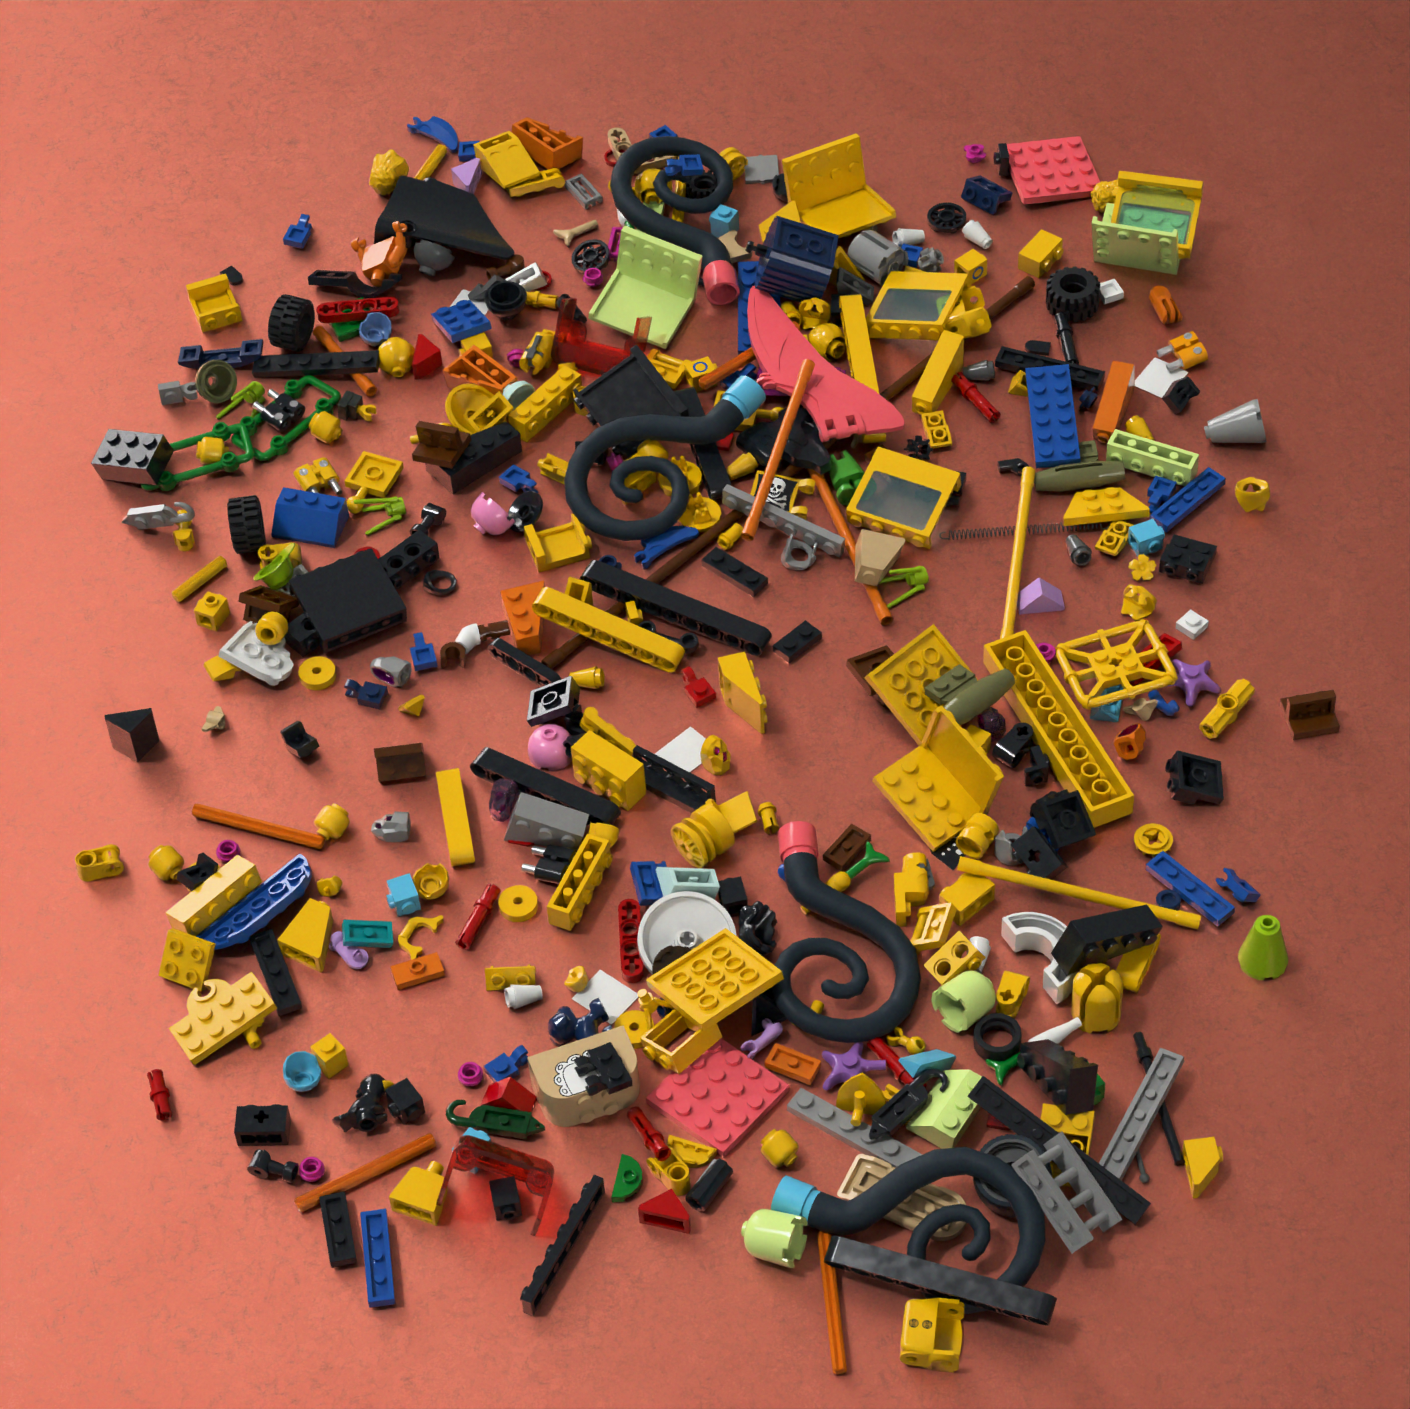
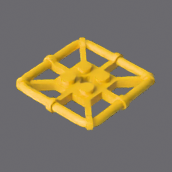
M1141 619L1140 621L1107 630L1099 629L1097 633L1065 643H1059L1055 648L1056 658L1064 672V679L1067 684H1070L1077 701L1084 709L1090 710L1091 708L1126 698L1131 700L1136 695L1168 685H1174L1178 680L1176 670L1167 654L1168 650L1161 643L1148 620ZM1135 631L1127 643L1111 647L1107 640ZM1146 634L1153 649L1137 654L1135 647ZM1096 642H1100L1103 650L1094 653L1074 650ZM1068 659L1089 664L1090 668L1076 672L1072 669ZM1160 659L1166 672L1145 668L1142 663ZM1096 678L1097 684L1089 695H1085L1079 682ZM1140 678L1153 680L1133 687L1129 683ZM1120 684L1123 687V690L1100 696L1106 688Z

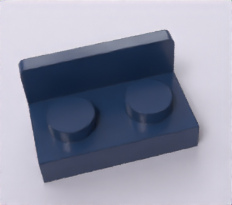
M980 175L966 179L961 198L990 214H995L998 205L1011 200L1013 193Z

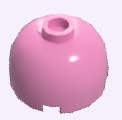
M482 492L472 504L471 517L476 522L473 526L482 534L485 532L491 535L505 533L516 521L513 518L509 521L507 519L508 513L490 497L486 501L484 499L485 493Z
M546 724L537 728L530 736L528 742L530 762L538 769L543 767L548 768L549 771H557L568 766L572 758L566 755V747H564L563 742L571 734L565 728L556 724Z

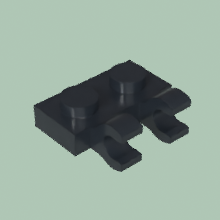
M611 1042L588 1050V1057L580 1056L574 1059L576 1064L574 1069L579 1077L594 1070L598 1074V1076L591 1075L585 1078L587 1084L585 1089L589 1096H593L605 1089L610 1095L632 1086V1078Z

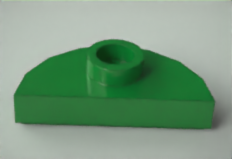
M621 1155L611 1196L612 1202L625 1201V1198L632 1196L634 1193L637 1194L642 1186V1169L639 1163L631 1156Z

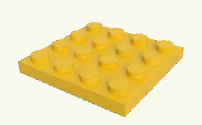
M933 624L864 678L920 746L934 710L941 706L925 695L924 688L959 664L970 672L972 671Z
M725 928L646 979V982L651 990L704 1032L783 980L784 977L780 969Z

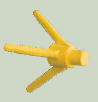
M641 989L637 993L640 1003L639 1009L644 1010L648 1031L653 1027L651 1014L657 1010L658 1006L675 1009L666 1001L653 997L645 989Z

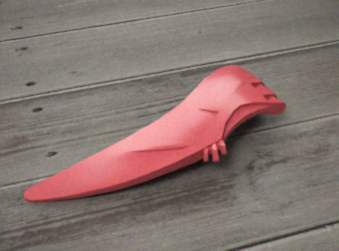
M752 286L748 297V332L753 352L763 372L757 379V383L762 385L763 389H775L791 397L802 361L809 359L815 363V367L800 404L812 416L818 428L821 442H827L831 438H847L851 434L870 435L904 429L905 421L903 416L894 405L875 390L840 372L825 360L796 328L768 292L755 289V286Z

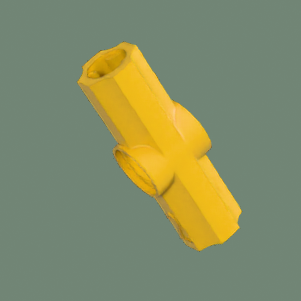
M1244 678L1237 680L1227 693L1221 694L1218 697L1216 706L1199 725V729L1204 736L1209 739L1217 738L1228 724L1236 721L1237 713L1255 693V688L1249 681Z

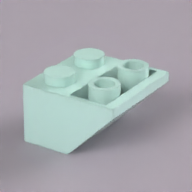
M656 868L663 897L675 892L692 891L707 895L715 900L720 888L715 869Z

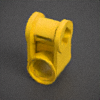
M292 542L261 546L258 550V556L261 559L260 570L267 566L268 562L271 563ZM295 543V547L289 555L293 568L302 564L301 547L297 543Z
M109 844L95 849L80 851L75 857L79 878L82 881L89 882L122 873L124 865L119 859V847Z
M1004 971L996 992V1000L998 1002L996 1013L1009 1015L1012 1018L1016 1017L1022 1001L1028 992L1029 976Z
M668 1146L671 1150V1155L667 1160L658 1161L656 1157H649L646 1159V1163L651 1173L668 1190L672 1189L676 1196H682L691 1189L689 1168L678 1157L673 1148Z

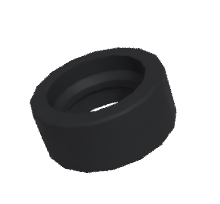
M991 1013L982 1017L976 1023L973 1037L974 1049L984 1060L1005 1061L1019 1052L1022 1039L1021 1027L1011 1016L1002 1013ZM1000 1029L1011 1034L1012 1041L1003 1047H994L983 1041V1035L990 1030Z

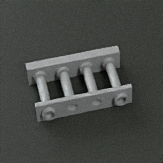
M1060 1132L1043 1144L1047 1150L1046 1152L1037 1156L1035 1151L1031 1150L1011 1166L1032 1189L1042 1211L1073 1254L1094 1239L1090 1231L1099 1226L1102 1232H1105L1121 1221L1122 1218L1064 1133ZM1054 1160L1062 1172L1055 1178H1052L1044 1166ZM1067 1182L1070 1183L1077 1194L1069 1201L1059 1188ZM1082 1204L1085 1205L1092 1215V1218L1084 1223L1075 1211Z

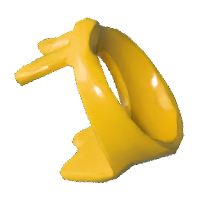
M819 298L801 301L799 313L802 315L803 329H814L816 326L828 323L831 317L830 304ZM813 305H816L818 312L811 311Z
M1248 477L1236 483L1235 495L1245 512L1255 509L1259 511L1264 510L1270 498L1269 484L1265 480ZM1249 485H1252V489L1257 492H1247L1246 490Z
M1129 584L1123 593L1121 614H1129L1134 621H1139L1152 614L1157 600L1144 587Z

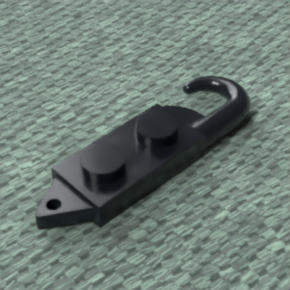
M927 1069L909 1085L906 1084L872 1116L869 1139L885 1135L891 1137L926 1105L928 1092L923 1085L929 1079L937 1077L942 1081L940 1091L944 1092L949 1083L947 1075L939 1069Z

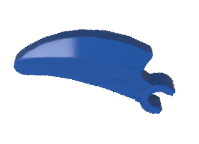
M432 116L430 120L424 122L418 117H413L415 125L407 124V129L410 133H420L445 145L452 153L458 151L457 134L454 128L445 120Z
M672 526L663 534L641 540V545L645 549L635 553V562L643 560L641 562L642 568L647 569L651 562L664 552L680 543L697 538L699 531L688 526Z

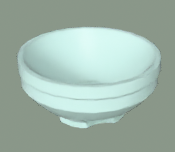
M526 381L508 384L503 389V395L514 407L513 410L535 392L533 385Z

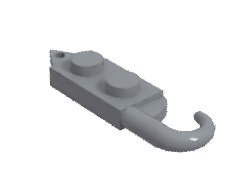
M183 502L174 503V506L181 507L187 511V513L178 514L165 504L130 508L122 523L136 526L138 530L173 526L174 523L191 521L195 517V512L191 506Z

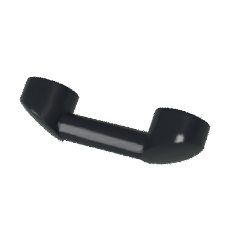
M643 621L638 625L680 644L684 648L685 654L694 652L699 646L698 637L693 633H686L678 639L657 633L656 626L651 621Z

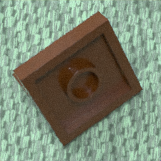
M419 421L415 426L419 445L412 453V458L416 462L453 468L471 442L470 433L460 432L456 427Z
M261 585L241 592L238 602L246 604L243 620L252 621L254 624L258 623L267 612L280 613L289 624L291 609L300 605L294 595L291 596L290 594Z
M887 645L847 659L846 663L847 668L869 696H874L875 699H878L883 707L887 705L864 677L894 655Z
M1334 690L1280 699V707L1293 740L1339 732L1340 725L1334 713L1336 703Z
M423 743L374 748L379 782L426 776Z

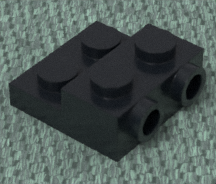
M1174 534L1170 544L1166 545L1161 556L1159 572L1203 584L1216 555L1217 546Z
M566 677L530 692L527 722L531 727L545 724L549 720L560 716L563 717L573 712V706L576 703L579 704L580 687L573 677Z
M1178 750L1171 759H1168L1165 771L1170 773L1167 791L1171 792V799L1193 805L1197 799L1220 804L1223 801L1221 761Z
M1068 789L1054 794L1055 798L1050 799L1049 796L1042 797L1036 800L1037 805L1031 808L1039 829H1046L1055 850L1097 835L1078 790L1070 793Z

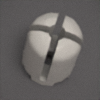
M865 230L858 234L848 248V257L858 271L880 285L884 284L890 271H901L903 265H908V253L873 230Z

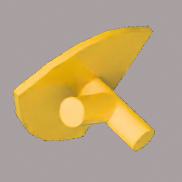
M863 1072L844 1082L838 1091L836 1099L837 1108L853 1112L850 1122L853 1126H860L863 1114L874 1115L886 1104V1098L881 1089Z

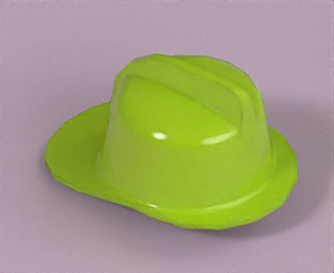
M295 543L285 547L271 563L254 576L253 580L258 581L261 579L269 588L278 590L287 584L294 572L289 555L293 551Z

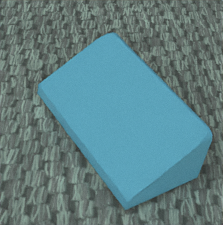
M1120 684L1106 688L1100 696L1123 690V687ZM1122 700L1091 708L1090 718L1118 722Z
M935 1049L902 1057L898 1061L912 1078H916L927 1069L934 1068L941 1071L950 1069L956 1056Z

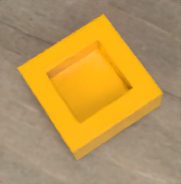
M635 601L625 602L628 622L638 626L643 622L641 609L636 608Z

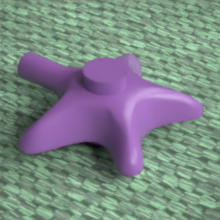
M1178 659L1171 661L1176 670L1178 680L1174 685L1166 687H1180L1185 693L1188 706L1195 704L1197 695L1201 690H1208L1217 694L1221 693L1220 686L1207 676V672L1211 667L1210 661L1206 660L1199 665H1189Z
M855 1042L851 1049L843 1054H835L825 1050L822 1052V1057L829 1063L832 1072L824 1081L823 1089L829 1090L836 1084L846 1082L849 1078L862 1072L865 1074L870 1070H886V1060L863 1059L861 1057L863 1050L862 1042Z

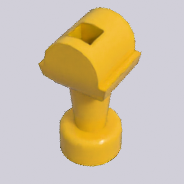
M179 510V511H177V513H178V514H182V513H187V511H186V510ZM192 520L176 523L179 528L173 531L175 545L178 546L180 551L186 552L191 550L193 543H195L192 529H189Z

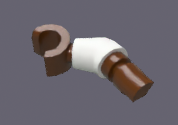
M508 621L488 623L487 627H484V624L477 626V623L462 628L455 642H449L442 646L440 650L441 667L447 666L448 659L458 658L459 666L464 668L466 664L465 654L476 645L481 644L482 641H487L489 637L492 640L510 635Z

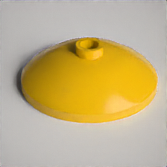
M475 384L456 386L448 394L445 401V411L449 421L460 432L470 433V435L477 433L467 419L490 400L494 394L484 387Z

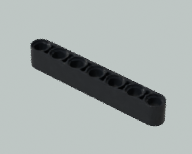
M694 387L674 391L688 409L690 417L705 416ZM716 442L708 444L689 443L695 462L702 473V480L709 498L714 501L722 499L724 487L727 484L731 485Z
M484 747L470 764V769L476 776L515 794L520 795V792L589 814L586 824L589 827L590 823L613 825L621 814L620 808L615 803L488 747Z

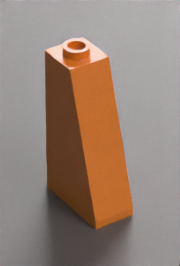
M1112 361L1093 425V439L1107 443L1114 430H1120L1135 388L1134 364Z

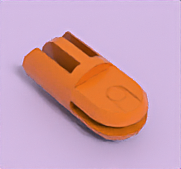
M1159 285L1153 287L1149 294V300L1162 324L1181 322L1182 314L1169 290Z

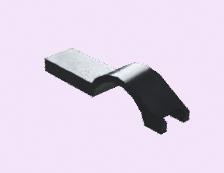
M316 270L308 276L309 285L343 286L359 297L373 298L393 287L402 279V274L391 273L389 279L382 281L381 287H371L364 284L358 278L356 272Z

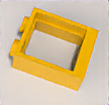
M674 1009L640 1037V1040L644 1047L643 1053L649 1060H655L666 1070L671 1069L680 1074L720 1040L722 1034L717 1023L703 1032ZM690 1028L695 1031L693 1035L672 1053L664 1048L685 1029Z

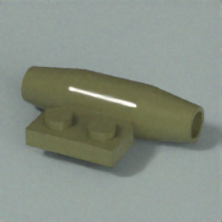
M1095 440L1078 442L1081 463L1059 465L1036 472L1034 479L1036 491L1065 492L1101 487L1124 480V464L1121 461H1098Z
M959 664L924 689L925 695L940 705L945 704L943 707L954 715L959 725H962L995 704L1015 684V678L1008 669H1002L977 681L974 673Z

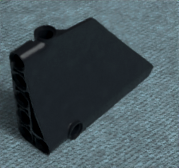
M401 175L389 202L379 216L375 226L374 244L393 236L396 237L392 223L399 221L400 224L404 223L407 225L406 232H403L406 248L413 247L416 239L503 260H508L514 256V250L496 230L474 194L430 177L420 180Z

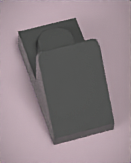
M840 267L837 272L836 281L838 294H861L863 304L869 306L873 302L874 287Z

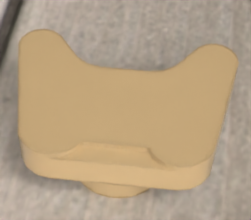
M731 230L718 238L726 246L730 254L731 263L752 257V251L751 253L746 252V248L739 246L736 242L738 238L736 230Z

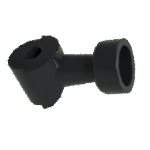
M432 503L425 505L421 513L422 522L415 524L411 528L410 534L412 535L420 529L428 536V529L433 524H442L446 517V509Z
M256 1150L247 1170L250 1174L260 1179H266L269 1173L282 1175L283 1181L293 1183L298 1174L299 1164L288 1161L284 1165L271 1160V1156L266 1150Z

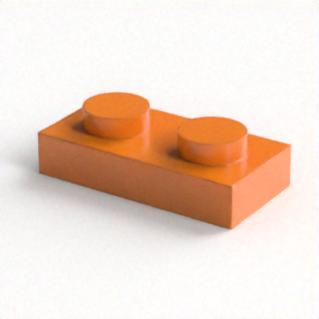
M775 1043L764 1062L765 1068L808 1085L812 1084L821 1068V1060Z

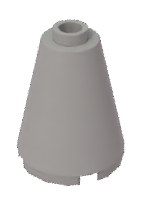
M1258 399L1251 400L1208 420V426H1204L1206 439L1211 438L1212 443L1267 442Z

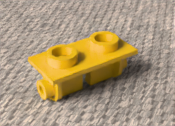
M547 453L546 458L540 459L537 463L541 470L540 474L564 484L569 462Z
M528 964V966L494 968V966H491L490 968H485L486 991L505 990L510 985L536 986V967Z

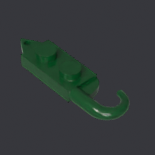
M466 1100L453 1101L446 1108L445 1115L447 1120L458 1127H471L485 1133L527 1139L529 1135L545 1131V1126L532 1117V1112L482 1105L475 1108L469 1118L454 1114V1109L459 1105H465Z

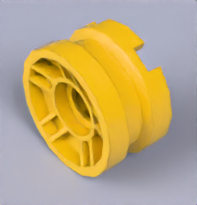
M729 147L719 154L727 161L733 173V180L739 178L745 172L744 167L748 165V160L739 150Z

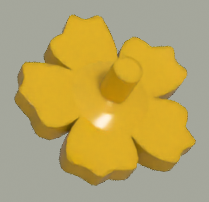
M1139 554L1138 560L1133 559V561L1129 562L1128 568L1133 570L1131 572L1133 580L1139 581L1142 577L1144 581H1150L1153 578L1152 572L1155 571L1157 566L1155 561H1148L1149 557L1145 556V554Z

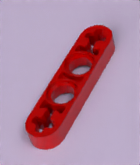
M394 297L326 302L318 305L316 312L317 318L321 323L365 320L369 313L380 312L391 318L399 313V303ZM367 307L373 308L371 311H364ZM346 309H351V310H352V311L349 312V313H343V312H342L343 310H346Z
M625 899L618 906L622 978L626 982L637 983L644 976L643 962L639 951L631 955L627 954L625 950L629 947L638 949L637 937L641 922L640 905L636 900ZM627 909H632V918H627ZM628 927L637 929L636 933L631 935L626 934L624 930ZM630 963H634L635 973H630Z

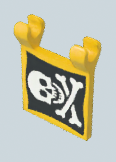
M757 470L750 493L752 496L756 497L764 474L763 471ZM775 474L766 502L806 520L808 508L805 506H793L798 489L808 495L814 493L815 480H800Z

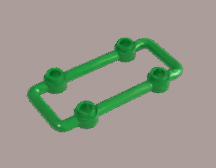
M311 375L304 376L298 381L294 379L287 381L284 393L293 399L301 397L303 393L302 388L307 384L313 385L331 396L329 400L326 398L319 399L315 405L316 410L284 437L281 435L274 436L270 442L271 448L266 452L262 453L253 447L254 458L259 461H268L275 455L285 454L288 451V444L309 427V423L315 413L319 414L322 411H326L331 415L333 414V407L341 400L340 392ZM260 412L253 418L246 416L240 421L241 424L246 425L250 436L257 432V425L263 421L260 417ZM240 432L234 433L231 437L232 443L245 452Z
M218 422L210 432L170 443L173 450L177 451L197 445L198 441L201 442L204 437L221 438L227 441L231 434L240 432L245 454L236 456L232 452H226L222 455L221 461L175 475L169 471H164L157 485L140 484V486L146 491L159 488L163 491H170L176 486V483L222 469L226 472L237 470L240 464L246 463L254 457V449L246 425L238 423L228 426L224 422Z

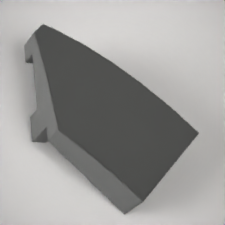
M494 274L485 285L478 283L468 294V298L474 301H485V292L489 287L507 280Z

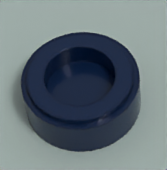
M1163 890L1157 894L1156 906L1179 910L1181 898L1177 892Z

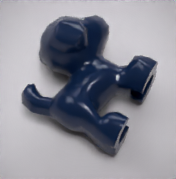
M599 998L591 1001L589 1004L590 1012L580 1018H576L568 1006L560 1007L548 1022L551 1042L555 1046L560 1047L573 1039L578 1041L599 1034L598 1027L609 1020V1016ZM611 1024L605 1027L602 1032L613 1029Z

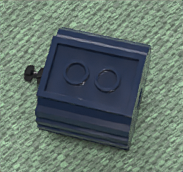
M776 216L769 227L763 245L758 244L754 246L752 241H748L746 245V252L751 253V251H755V255L760 256L755 289L800 303L811 298L821 299L834 267L838 235Z

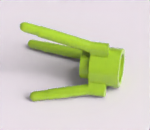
M252 381L247 387L231 397L233 402L223 409L216 418L220 419L243 399L248 403L257 401L262 404L265 401L263 397L265 393L264 387L259 382ZM253 409L250 417L253 418L258 411Z
M402 497L354 500L355 504L384 503L364 507L362 511L385 509L387 516H392L390 519L366 531V535H370L394 521L402 520L401 515L406 514Z
M917 566L890 570L889 574L901 575L883 578L880 583L906 579L909 586H914L913 589L889 603L887 606L890 609L917 591L924 590V584L929 582L925 567Z

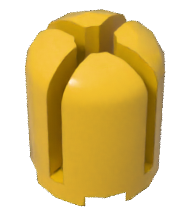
M1102 963L1088 964L1080 969V973L1078 972L1073 979L1071 1014L1073 1019L1078 1017L1082 1022V1026L1079 1029L1089 1034H1092V1031L1100 1032L1107 1030V1032H1110L1118 1025L1121 1019L1123 981L1115 969L1110 971V966Z

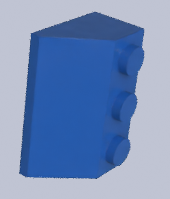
M283 487L275 505L272 537L335 548L349 518L346 498Z

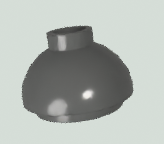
M420 240V243L416 242L414 245V256L420 264L419 272L435 277L436 271L449 267L455 258L451 255V250L429 241Z

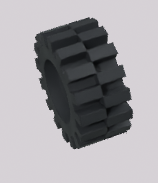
M703 170L702 175L692 176V180L686 183V197L702 199L712 194L718 185L715 174H712L711 170H708L707 173Z

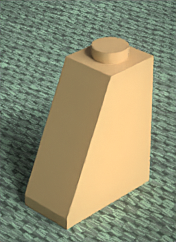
M862 529L855 545V582L877 586L898 560L905 544V538Z

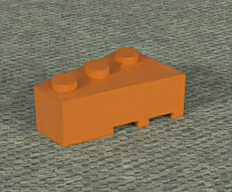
M528 117L512 124V133L519 138L529 156L547 169H560L582 158L583 137L581 136L571 137L566 135V131L561 129L557 132L549 129L548 124Z
M475 345L442 370L447 387L452 389L462 384H475L484 387L495 395L498 391L503 394V389L508 384L511 385L518 382L514 374Z
M544 580L500 591L502 609L509 624L514 646L527 655L541 653L544 618L533 612L532 605L541 589L545 587Z

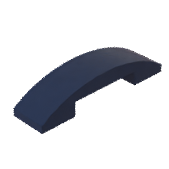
M263 339L242 341V345L239 348L203 351L201 345L181 347L178 364L187 368L199 369L200 366L210 360H222L230 364L233 369L242 367L261 358L264 341Z

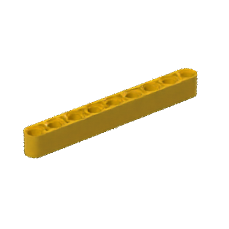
M861 294L839 296L840 316L851 378L879 394ZM886 433L862 434L863 444L886 442Z

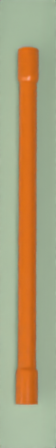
M804 359L802 361L797 382L749 517L746 519L741 533L742 539L746 541L754 540L759 526V519L806 386L815 367V363L812 360Z
M807 468L811 479L815 480V485L839 535L845 538V548L855 566L856 542L832 495L824 474L820 475L818 472ZM863 583L880 624L883 626L891 624L893 617L887 604L883 601L877 586Z

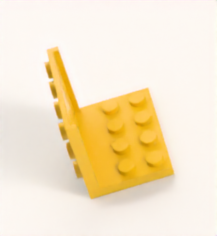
M855 133L782 159L788 203L795 200L802 224L837 234L838 238L896 218V210L866 184L861 142L858 134Z
M941 705L934 710L921 745L874 776L872 782L934 852L960 834L975 813L988 814L1004 775L1000 767L993 764L987 757L985 750L977 746L971 739L969 732L956 722L954 715Z

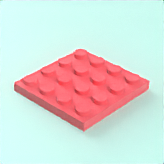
M1080 136L1007 144L1010 157L1008 169L1023 205L1091 197V191H1093L1094 186L1100 183Z
M721 1038L680 1074L672 1071L646 1097V1103L706 1146L716 1148L717 1154L724 1158L790 1091V1088L786 1082Z

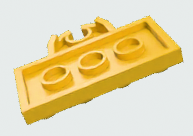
M252 972L233 985L221 979L203 981L206 988L210 991L205 997H201L202 994L196 987L190 993L187 1000L189 1015L175 1023L169 1030L193 1065H196L277 1009Z

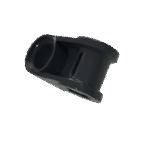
M1017 723L996 743L992 756L1009 767L1015 768L1030 751V747H1033V740L1031 738L1033 736L1032 726L1027 723Z

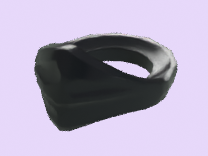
M429 571L423 579V589L432 594L446 595L456 588V578L453 574L446 571ZM438 578H446L451 582V586L447 589H438L431 582Z

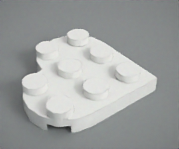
M250 621L220 649L218 656L254 677L266 681L269 685H278L279 681L289 677L294 665L290 659V652L284 648L286 640L283 638L276 645L262 643L255 633L257 623L252 624V621Z

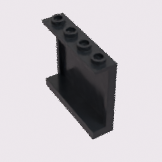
M637 344L630 349L631 355L580 392L576 388L573 389L576 397L573 399L580 410L584 408L587 411L586 417L593 426L597 424L598 427H601L619 418L649 414L690 417L688 409ZM645 440L624 442L611 447V449L615 452L616 456L620 454L626 460L637 453V447Z
M372 548L359 551L355 555L344 559H338L332 564L318 567L311 572L297 575L289 580L290 595H295L320 639V648L324 654L407 621V608Z

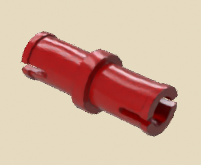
M154 1069L147 1073L151 1088L149 1093L150 1100L154 1102L156 1118L158 1120H167L168 1117L171 1118L173 1115L168 1099L170 1092L165 1086L163 1071L161 1069Z

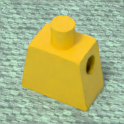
M431 1161L426 1170L412 1167L389 1196L392 1211L436 1226L448 1192L446 1178L441 1176L444 1167L436 1161Z

